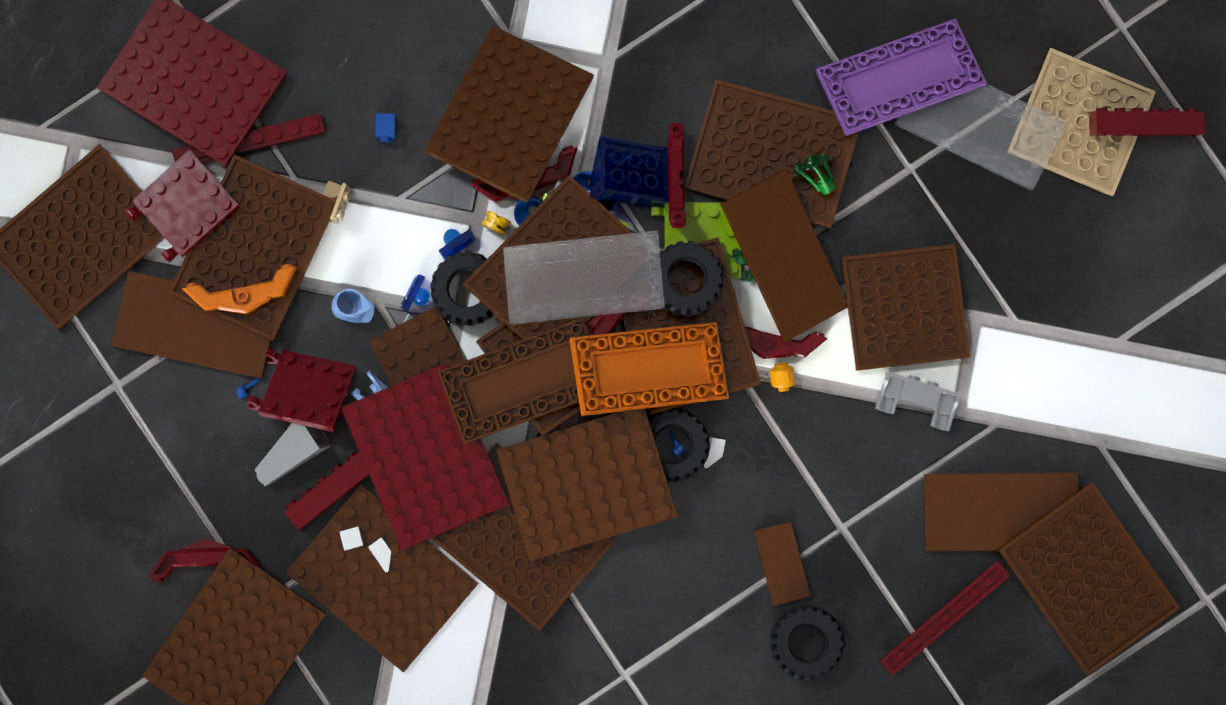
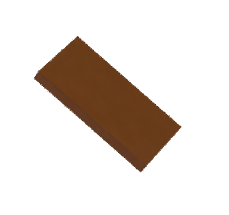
M791 522L753 531L773 606L810 597Z

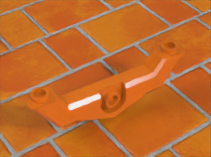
M293 264L282 265L281 269L277 270L272 281L209 293L203 286L197 283L186 284V288H183V290L205 311L218 309L248 314L272 298L285 296L297 267H293Z

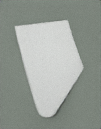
M709 438L710 450L707 461L704 464L705 468L710 467L722 458L726 440Z
M380 538L368 546L383 570L388 572L391 551L384 540Z

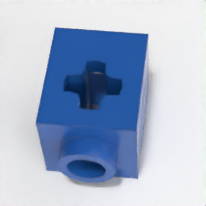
M376 113L375 137L380 139V142L389 143L391 140H396L395 114Z

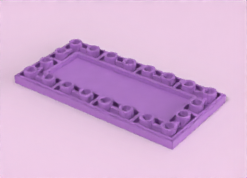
M956 19L816 69V74L845 136L985 86L987 83Z

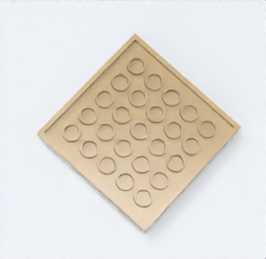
M1050 48L1007 153L1102 193L1114 196L1138 136H1090L1089 113L1095 112L1096 108H1108V111H1114V108H1126V111H1132V108H1144V111H1148L1156 91Z

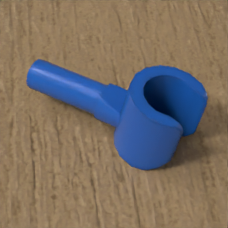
M255 378L248 384L238 387L236 392L238 398L242 399L248 396L247 389L259 382L260 379Z
M671 430L668 434L676 446L672 449V452L680 458L685 450Z

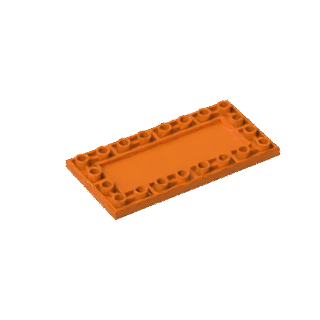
M717 322L570 338L581 416L729 398Z

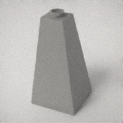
M292 423L256 467L257 479L264 486L270 485L326 450L332 444L322 429Z

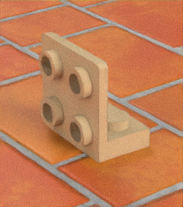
M328 181L323 195L336 200L330 222L338 225V222L344 218L345 210L343 209L345 203H349L352 192H350V188L346 183L339 185Z

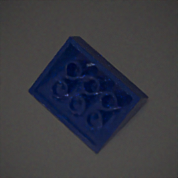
M600 136L590 178V198L650 208L661 207L669 203L668 148Z

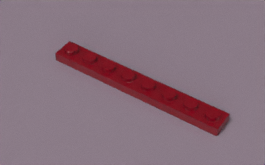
M321 114L251 130L235 155L325 133ZM191 146L172 150L175 162L189 149L201 163L214 161Z
M996 561L885 655L880 662L891 675L897 673L1010 576L1008 572Z

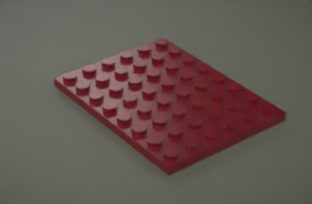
M155 0L97 86V89L226 168L288 72L173 1Z
M449 362L341 407L402 550L509 505L482 439L465 445L463 443L437 372L450 367Z

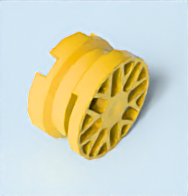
M487 211V217L482 221L481 225L492 232L505 236L507 233L506 228L510 227L511 221L497 215V213Z

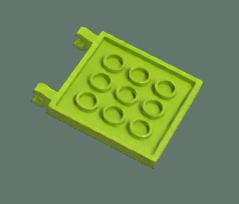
M665 202V208L652 207V217L664 216V250L667 246L675 245L679 241H683V243L694 241L695 244L719 237L730 278L741 279V265H738L731 258L733 249L740 250V246L722 210L721 203L685 202L686 226L684 228H673L670 225L668 202Z

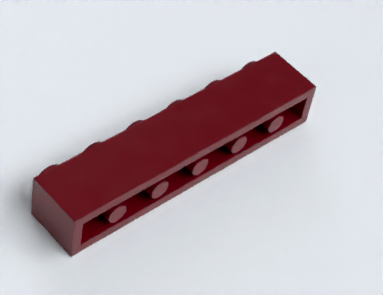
M1096 108L1095 112L1089 113L1090 136H1200L1205 134L1204 111H1197V108H1186V111H1179V108H1168V111H1162V108H1150V111H1144V108H1132V111H1126V108H1114V111H1108V108Z
M353 452L346 458L348 461L344 465L338 464L331 470L332 474L330 476L320 478L316 482L317 486L312 490L308 488L301 494L302 498L297 502L293 500L286 506L287 510L284 513L298 530H302L369 476L360 452Z

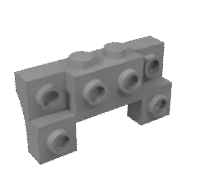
M887 371L874 409L893 415L897 402H905L933 411L929 426L948 432L961 394L940 388L936 382L927 381V383L920 381L919 377L909 375L908 378Z

